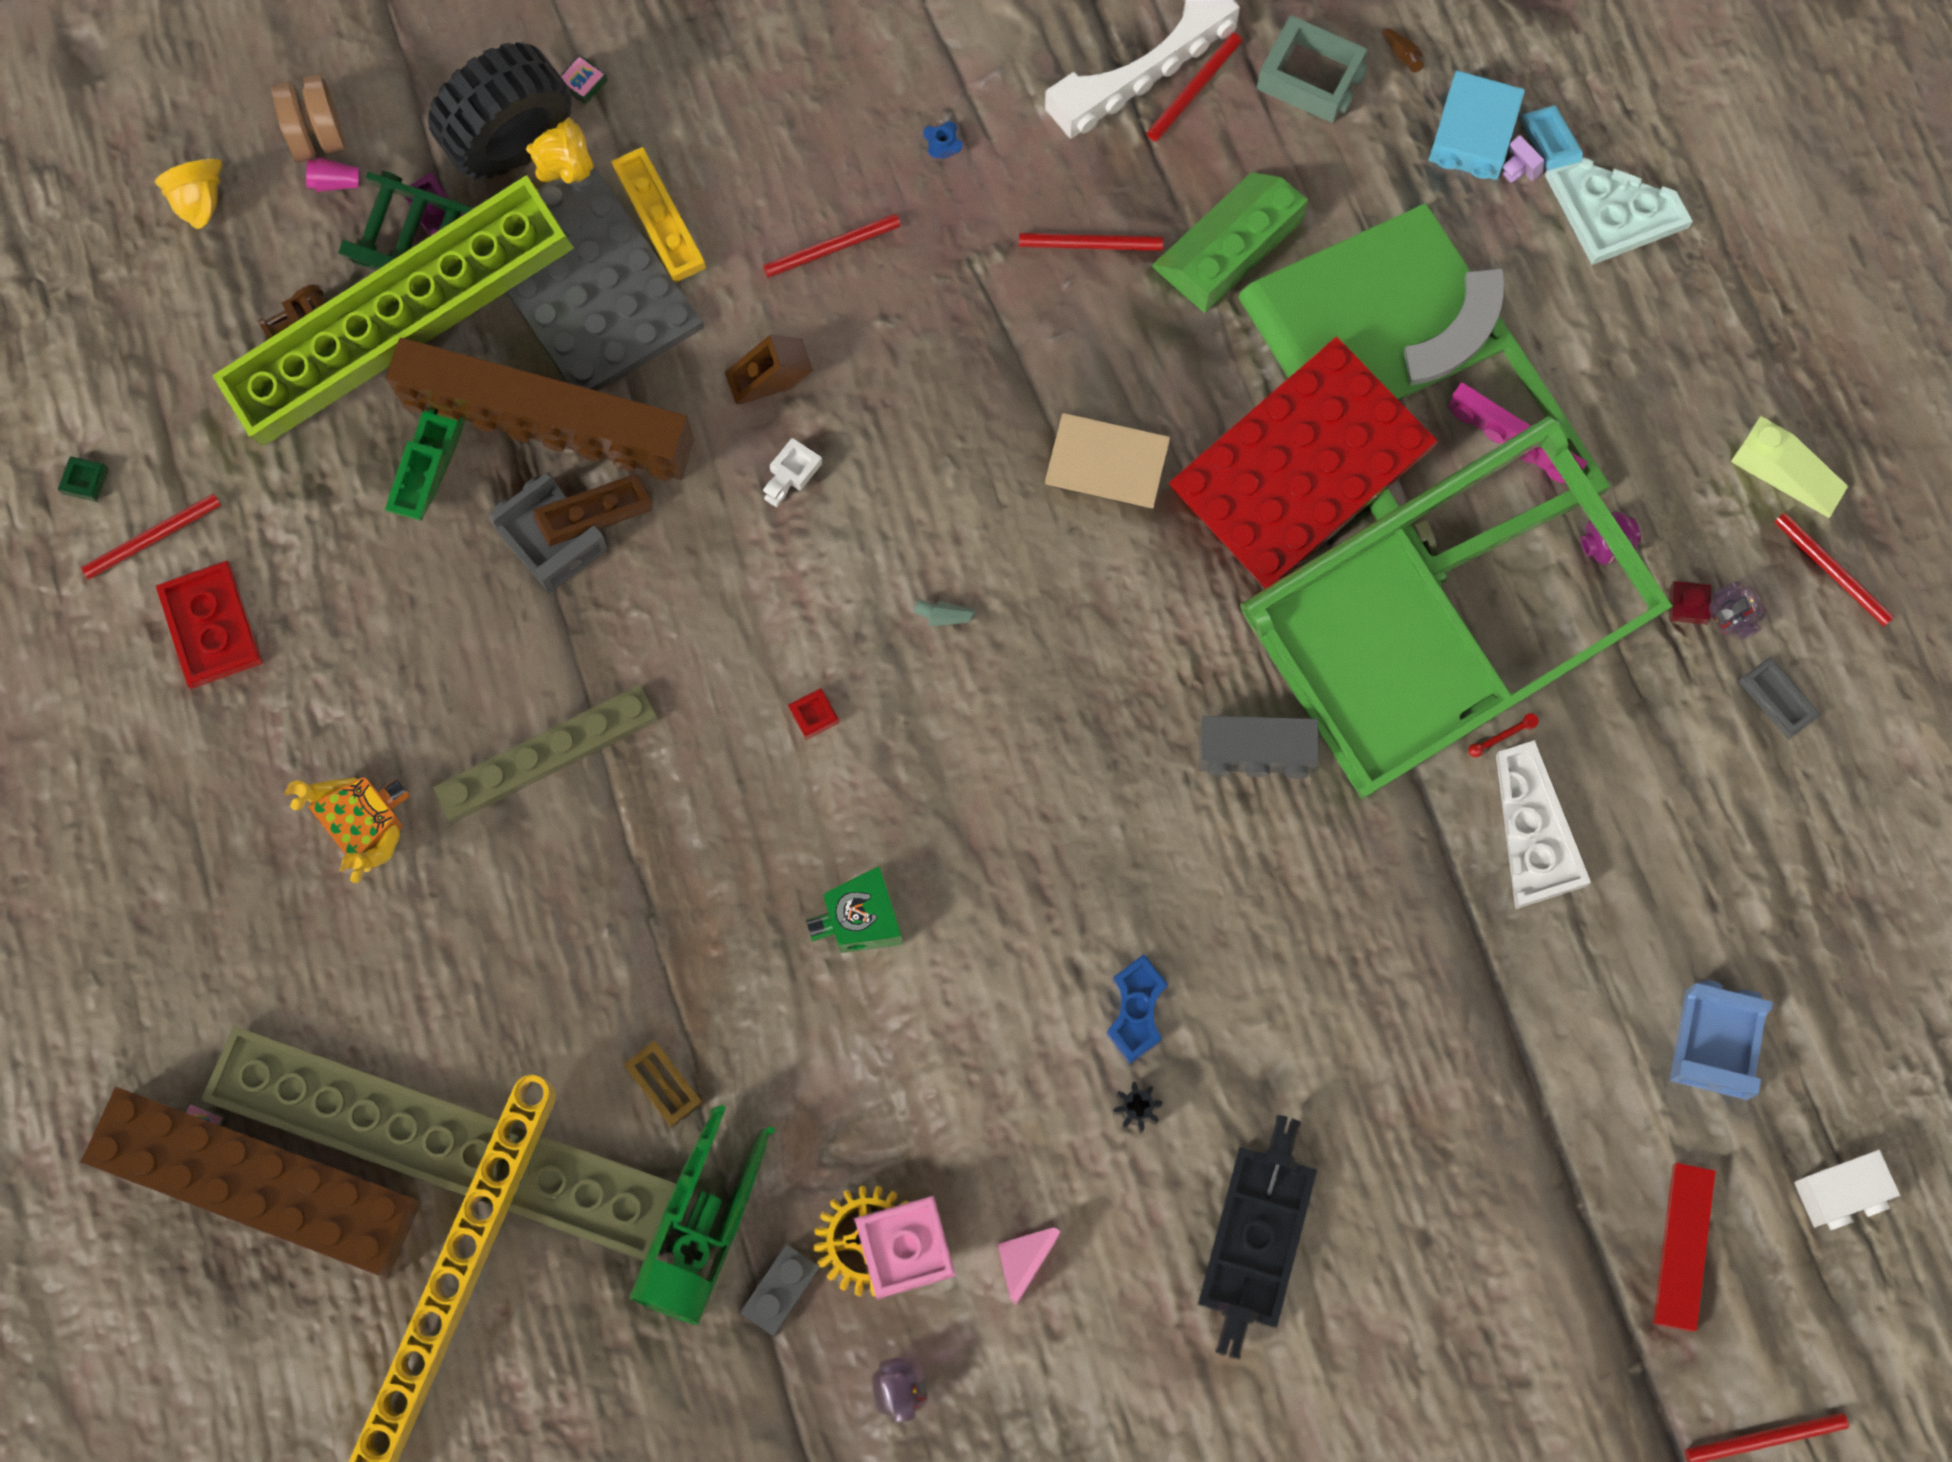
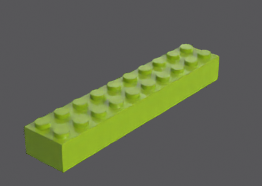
M526 175L213 374L212 377L249 437L265 446L388 368L400 337L423 344L427 343L573 250L574 247L542 196Z

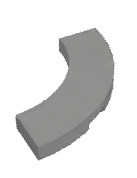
M1503 269L1466 272L1464 277V303L1454 322L1433 339L1405 347L1404 357L1409 385L1430 382L1452 373L1455 368L1465 363L1468 359L1473 358L1483 347L1497 322L1502 307L1504 295Z

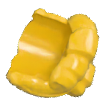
M569 117L559 123L555 129L547 130L537 137L534 143H530L526 148L537 167L536 176L543 182L563 179L567 184L579 183L589 177L590 171L594 168L593 161L587 150L584 133L579 125Z

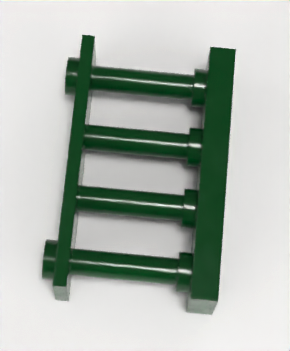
M383 170L381 175L367 172L365 178L375 187L379 188L361 239L357 238L355 244L342 240L338 254L349 262L377 271L411 249L427 205L446 211L440 230L474 208L403 184V179L393 173ZM397 194L413 201L395 250H390L389 255L377 252L378 246L375 243L392 196Z

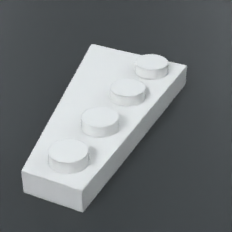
M1535 740L1499 751L1496 755L1515 909L1587 887L1591 883Z

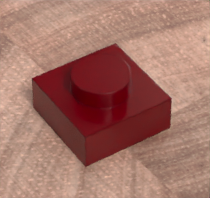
M1673 581L1670 585L1669 602L1673 607L1669 609V621L1707 625L1711 620V584Z

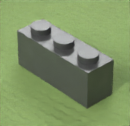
M1202 716L1199 726V771H1208V774L1211 776L1231 775V772H1247V776L1256 778L1267 777L1270 773H1285L1286 777L1293 779L1308 777V774H1314L1318 765V719Z

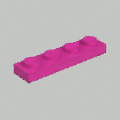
M1462 382L1453 393L1448 405V409L1453 411L1457 419L1464 423L1475 425L1484 431V434L1491 441L1496 443H1504L1531 427ZM1536 447L1520 457L1521 460L1527 463H1534L1544 469L1554 481L1565 483L1543 448ZM1570 451L1583 471L1588 462Z

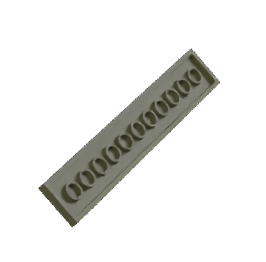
M233 1026L201 1099L205 1103L466 1196L499 1122L497 1119ZM512 1125L509 1132L511 1141L514 1144L521 1142L526 1137L527 1130ZM540 1136L507 1212L644 1261L676 1183ZM505 1159L499 1160L493 1167L494 1178L500 1182L508 1177L510 1173L509 1163ZM488 1197L480 1200V1202L493 1206L492 1201Z

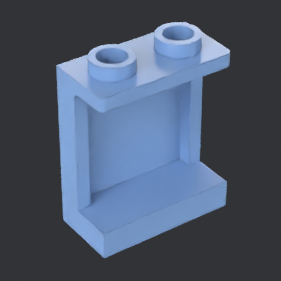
M1701 980L1685 990L1669 1081L1744 1100H1749L1758 1095L1761 1079L1756 1078L1765 1018L1766 1014L1772 1011L1773 1002L1762 999V994L1751 990H1739L1738 993L1723 990L1722 984L1709 980Z

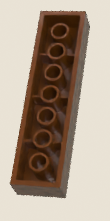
M401 337L397 343L385 378L393 389L394 394L402 403V406L409 411L422 413V411H428L429 409L435 411L439 416L458 420V422L460 418H463L464 421L471 422L475 428L484 432L493 433L494 429L508 432L507 435L517 441L529 442V439L543 442L545 447L554 451L564 452L566 448L577 451L579 456L590 461L598 462L600 458L610 460L620 469L635 471V468L649 471L652 477L663 481H670L671 478L682 480L695 440L687 415Z
M116 1086L81 1160V1163L388 1280L421 1204L409 1196Z

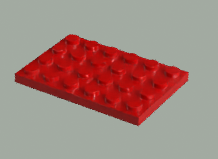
M1336 336L1169 482V486L1252 577L1266 589L1295 570L1438 444L1436 438Z

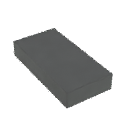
M1771 656L1738 681L1788 740L1821 715Z

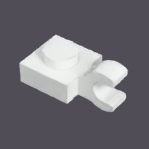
M791 438L770 464V471L775 476L763 490L767 494L764 500L774 507H778L791 485L801 491L822 465V457Z

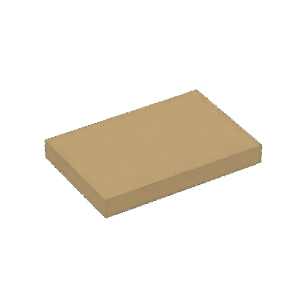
M1062 413L1045 484L1153 509L1170 437Z

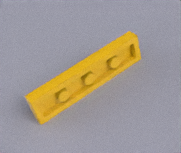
M641 147L612 160V168L672 280L676 283L706 269L703 257L645 149Z

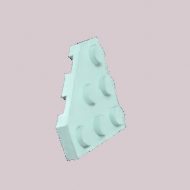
M1582 157L1581 162L1546 171L1545 177L1592 265L1688 229L1693 222L1677 191L1663 186L1660 190L1641 183L1642 179L1617 169L1611 172L1592 165L1594 161Z

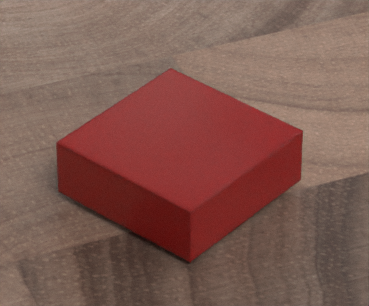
M822 688L788 704V709L805 740L839 724V719Z

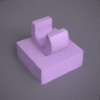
M1521 135L1509 144L1510 159L1502 166L1504 169L1502 174L1511 184L1517 181L1524 173L1533 182L1544 172V159Z

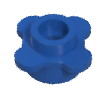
M947 121L943 126H927L924 129L923 137L928 140V154L932 158H949L962 150V142L957 138V125L954 122ZM945 138L946 141L941 142L939 139Z

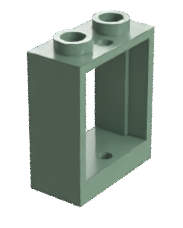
M1290 15L1260 70L1256 89L1334 123L1339 111L1346 113L1354 96V93L1350 92L1354 83L1360 85L1367 73L1369 65L1365 64L1364 61L1368 49ZM1296 44L1348 66L1334 94L1282 72Z

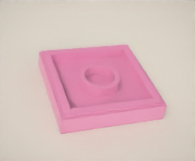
M934 1196L855 1218L877 1300L956 1277Z

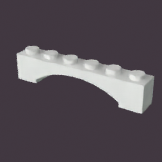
M1185 0L1183 18L1173 32L1155 49L1140 59L1110 72L1079 77L1075 72H1072L1046 90L1045 110L1070 139L1080 132L1083 134L1089 132L1094 128L1099 119L1108 113H1117L1127 100L1136 94L1143 95L1155 81L1164 75L1168 77L1174 74L1183 62L1192 56L1197 58L1202 55L1209 45L1217 39H1225L1230 36L1237 27L1240 7L1234 0Z

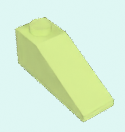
M1762 416L1759 417L1731 460L1733 464L1828 518L1832 515L1848 488L1794 434Z

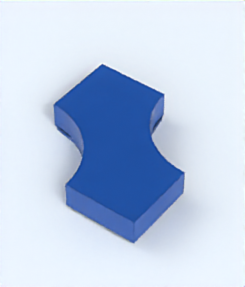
M1145 954L1113 977V981L1120 994L1121 1009L1117 1020L1107 1030L1106 1035L1130 1065L1162 1040L1154 1022V1006L1160 994L1168 987V983Z

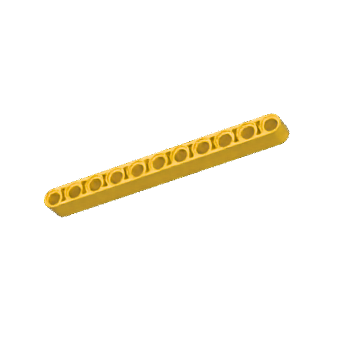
M527 1075L519 1079L515 1084L349 1462L399 1461L555 1104V1088L546 1079L536 1075ZM540 1084L544 1092L543 1098L538 1104L531 1106L526 1101V1092L532 1085ZM522 1121L527 1128L526 1137L521 1142L514 1144L509 1136L510 1128L516 1122ZM505 1159L510 1165V1173L505 1180L498 1182L493 1176V1167L496 1162ZM488 1197L493 1203V1212L490 1217L481 1220L476 1213V1206L481 1199ZM470 1235L476 1241V1251L470 1258L466 1259L461 1255L459 1246L462 1239ZM450 1274L455 1275L459 1280V1290L452 1297L445 1295L442 1288L444 1279ZM432 1313L438 1314L442 1320V1328L435 1336L430 1335L425 1326L426 1319ZM415 1352L420 1353L425 1360L424 1369L419 1375L413 1374L408 1366L409 1358ZM398 1391L405 1394L408 1402L407 1409L401 1415L394 1412L391 1406L392 1397ZM379 1431L385 1432L390 1438V1447L385 1454L379 1453L374 1447V1438Z

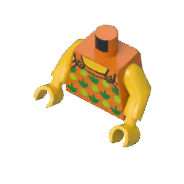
M351 777L326 780L308 785L303 781L296 780L290 782L284 795L296 794L299 796L293 799L290 804L293 810L302 809L307 800L312 803L308 806L345 854L339 871L343 872L349 868L354 869L350 878L352 883L360 882L364 872H369L392 858L400 838L399 831L403 827V824L392 810L410 797L396 778L378 792L366 777L360 779Z

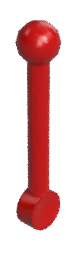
M1533 713L1526 714L1522 722L1480 744H1471L1468 748V753L1471 757H1480L1483 750L1525 728L1528 730L1534 729L1538 725L1539 719Z

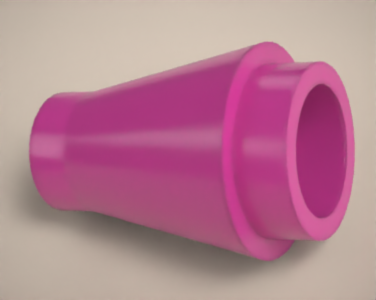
M318 156L316 160H307V188L315 189L316 193L349 188L359 189V167L349 166Z

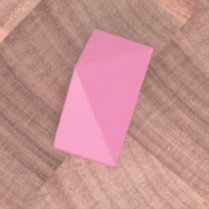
M1053 1227L998 1244L1011 1302L1016 1305L1018 1304L1059 1238L1061 1231Z

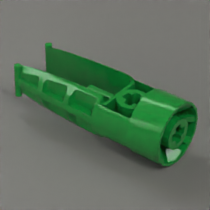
M718 1105L710 1109L711 1116L677 1181L629 1296L631 1300L647 1308L697 1326L700 1323L743 1217L762 1161L768 1136L775 1132L773 1126L759 1130L713 1239L709 1238L708 1234L722 1202L721 1199L714 1195L700 1191L686 1227L679 1225L678 1223L682 1220L726 1109L724 1105ZM669 1229L683 1236L676 1237L667 1246L666 1263L656 1258ZM692 1244L690 1251L696 1254L695 1259L687 1260L684 1263L685 1255L680 1253V1248ZM709 1247L718 1248L706 1279L696 1275L698 1270L704 1267L709 1259Z

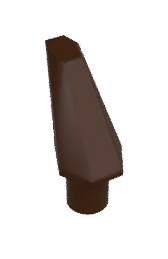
M1385 28L1381 34L1397 57L1409 67L1411 72L1416 73L1422 70L1423 62L1421 57L1423 53L1419 47L1394 30Z

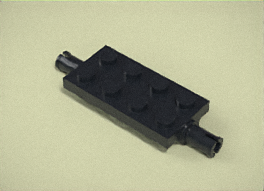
M1277 1115L1275 1118L1276 1122L1269 1149H1264V1152H1255L1239 1147L1197 1303V1306L1220 1312L1225 1317L1215 1353L1223 1356L1227 1355L1230 1340H1232L1229 1358L1241 1360V1352L1249 1324L1254 1322L1274 1329L1278 1327L1317 1173L1316 1169L1295 1162V1157L1292 1154L1301 1122L1292 1118L1289 1121L1287 1133L1285 1134L1284 1131L1288 1117Z

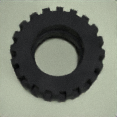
M516 42L515 44L505 43L501 44L497 49L492 47L483 51V54L477 58L474 56L467 61V65L451 74V79L447 83L444 82L438 89V96L433 97L431 110L428 111V124L432 136L461 173L477 179L480 177L484 179L493 178L495 174L501 176L508 173L514 167L517 169L524 165L525 161L531 158V155L526 150L527 146L530 143L533 144L536 138L547 130L555 129L559 123L570 116L572 106L570 88L539 48L523 42Z

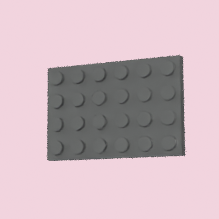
M595 166L590 171V176L579 183L567 184L563 179L549 182L537 189L574 249L506 293L566 383L599 391L704 329L703 323L674 280H672Z

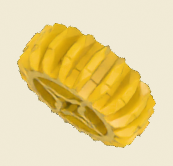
M859 1186L860 1199L853 1200L851 1192L846 1190L843 1192L844 1199L847 1202L846 1205L842 1207L835 1199L830 1201L832 1209L837 1212L834 1217L826 1212L820 1214L821 1220L829 1224L828 1229L823 1227L815 1228V1235L826 1238V1242L815 1244L814 1250L819 1253L828 1252V1255L821 1258L818 1264L820 1268L833 1264L834 1268L827 1274V1278L831 1282L836 1280L840 1274L844 1276L839 1286L842 1291H846L853 1281L856 1283V1296H862L865 1284L870 1285L871 1295L876 1297L862 1244L857 1245L858 1238L860 1237L858 1229L853 1234L840 1239H836V1234L842 1222L856 1211H859V1217L871 1214V1209L882 1211L893 1208L897 1199V1193L891 1191L886 1201L881 1200L882 1187L876 1186L873 1198H867L866 1187ZM904 1201L900 1205L907 1204L909 1202ZM847 1251L861 1254L864 1258L866 1274L857 1273L847 1268L839 1260L836 1252Z

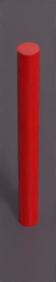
M1230 34L1147 131V136L1152 141L1157 142L1239 47L1242 39L1238 34Z
M896 213L763 264L764 273L768 279L901 227L899 218Z
M1019 233V247L1163 251V236Z
M215 493L80 568L86 578L90 580L222 505Z
M1784 512L1775 520L1774 523L1883 627L1895 617L1787 513Z
M1839 1413L1686 1448L1685 1457L1687 1462L1712 1461L1849 1429V1422L1845 1413Z

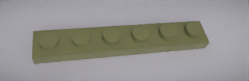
M638 685L432 788L448 821L453 824L657 722L658 719L641 685Z

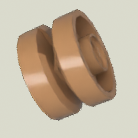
M321 72L303 77V101L298 89L291 81L271 86L277 120L296 163L315 159L317 148L314 137L318 139L321 148L328 155L346 150V142L338 113L326 80Z

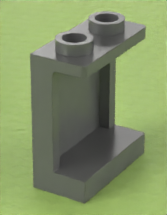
M549 472L541 477L537 476L529 480L523 487V491L512 499L508 498L501 501L489 516L497 533L548 594L608 550L603 535L594 525L579 537L551 547L548 546L533 518L534 509L567 498L558 488Z

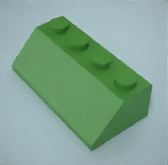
M1251 172L1153 263V268L1201 311L1206 313L1303 221L1308 200L1282 177Z

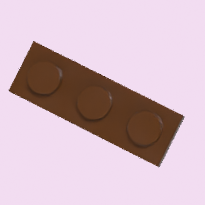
M633 474L534 509L533 518L548 546L551 547L579 537L593 525L597 529H601L649 512L652 508V501L637 474Z

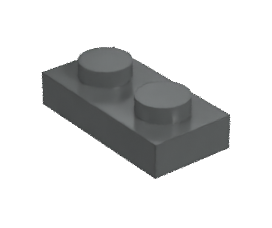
M786 1244L740 1313L775 1337L820 1270V1267Z

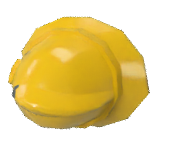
M212 158L187 162L162 173L155 179V183L161 188L162 195L167 198L173 211L192 227L201 229L209 223L212 214L215 212L218 202V185L221 183L219 175L223 164L221 159Z

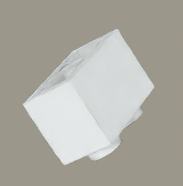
M1880 1150L1794 1182L1814 1228L1827 1223L1830 1231L1853 1223L1854 1221L1850 1214L1864 1210L1866 1216L1869 1217L1888 1210L1890 1206L1887 1201L1900 1196Z

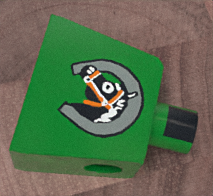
M880 866L825 892L823 898L828 913L805 919L812 942L835 935L840 953L892 947L902 944V936Z

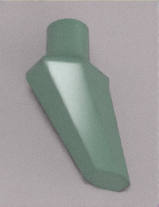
M921 599L917 601L914 613L929 619L928 626L969 623L977 611L942 601L933 605Z

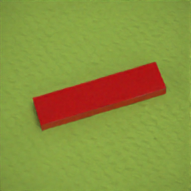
M1681 1163L1672 1164L1652 1323L1654 1325L1688 1332L1697 1331L1716 1175L1715 1170Z

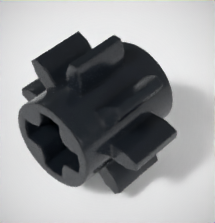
M1132 1082L1131 1092L1128 1095L1122 1091L1117 1092L1116 1097L1123 1102V1105L1114 1108L1112 1112L1113 1115L1123 1116V1130L1131 1124L1137 1126L1138 1132L1143 1134L1144 1123L1149 1121L1152 1124H1158L1159 1119L1152 1111L1162 1107L1163 1102L1159 1100L1153 1101L1150 1096L1153 1091L1152 1086L1143 1091L1138 1090L1136 1082ZM1133 1099H1138L1139 1104L1142 1106L1147 1105L1142 1117H1137L1134 1110L1128 1111Z

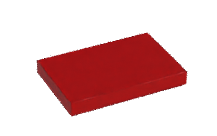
M228 560L155 585L186 684L190 689L263 664L232 566Z

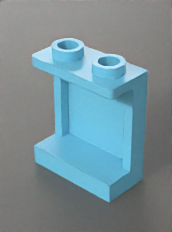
M1456 70L1429 161L1437 163L1445 169L1455 168L1472 173L1477 178L1498 179L1525 89Z

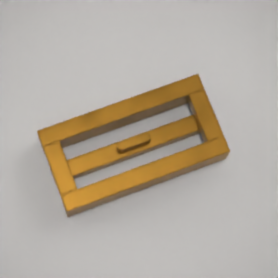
M655 1040L623 1064L671 1128L678 1125V1122L683 1118H687L693 1110L703 1105V1102ZM651 1054H656L691 1101L686 1105L682 1103L648 1057ZM642 1062L678 1109L676 1113L670 1114L635 1068L639 1063Z

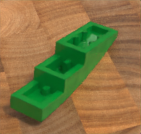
M433 410L422 411L413 441H407L384 509L386 512L419 521L423 520L457 447L466 422L463 418H460L458 422V420L439 416Z

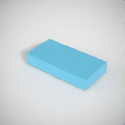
M1556 105L1522 114L1521 124L1536 151L1544 159V165L1548 171L1582 161L1583 151Z

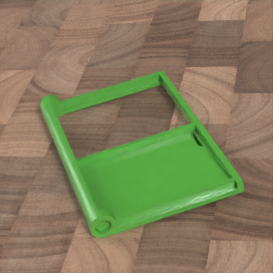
M1426 203L1260 278L1245 287L1239 294L1238 299L1288 378L1337 336L1398 400H1401L1503 351L1544 416H1550L1554 420L1560 419L1566 425L1570 433V438L1567 439L1568 450L1588 462L1583 472L1598 495L1605 494L1611 485L1500 316H1498L1491 335L1473 358L1468 359L1465 363L1455 368L1452 373L1439 379L1422 384L1409 385L1404 357L1405 347L1433 339L1454 322L1464 303L1466 272H1471ZM1387 488L1368 507L1376 520L1398 508L1399 505ZM1571 490L1437 556H1431L1411 524L1405 528V532L1441 586L1449 579L1447 573L1450 570L1581 505Z
M1550 416L1545 417L1240 604L1247 622L1310 719H1318V733L1361 800L1673 607L1568 450L1567 439L1570 438V433L1560 419L1554 420ZM1541 447L1606 542L1648 609L1645 613L1516 693H1511L1407 536L1405 528L1534 448Z

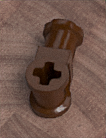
M315 284L302 287L291 298L281 303L285 309L284 311L267 320L263 318L257 320L266 337L270 339L314 311L312 308L315 307L317 309L325 304L323 290L319 285Z

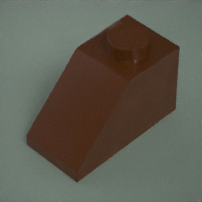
M769 335L725 371V375L735 404H744L791 389L809 375L813 369L802 339Z

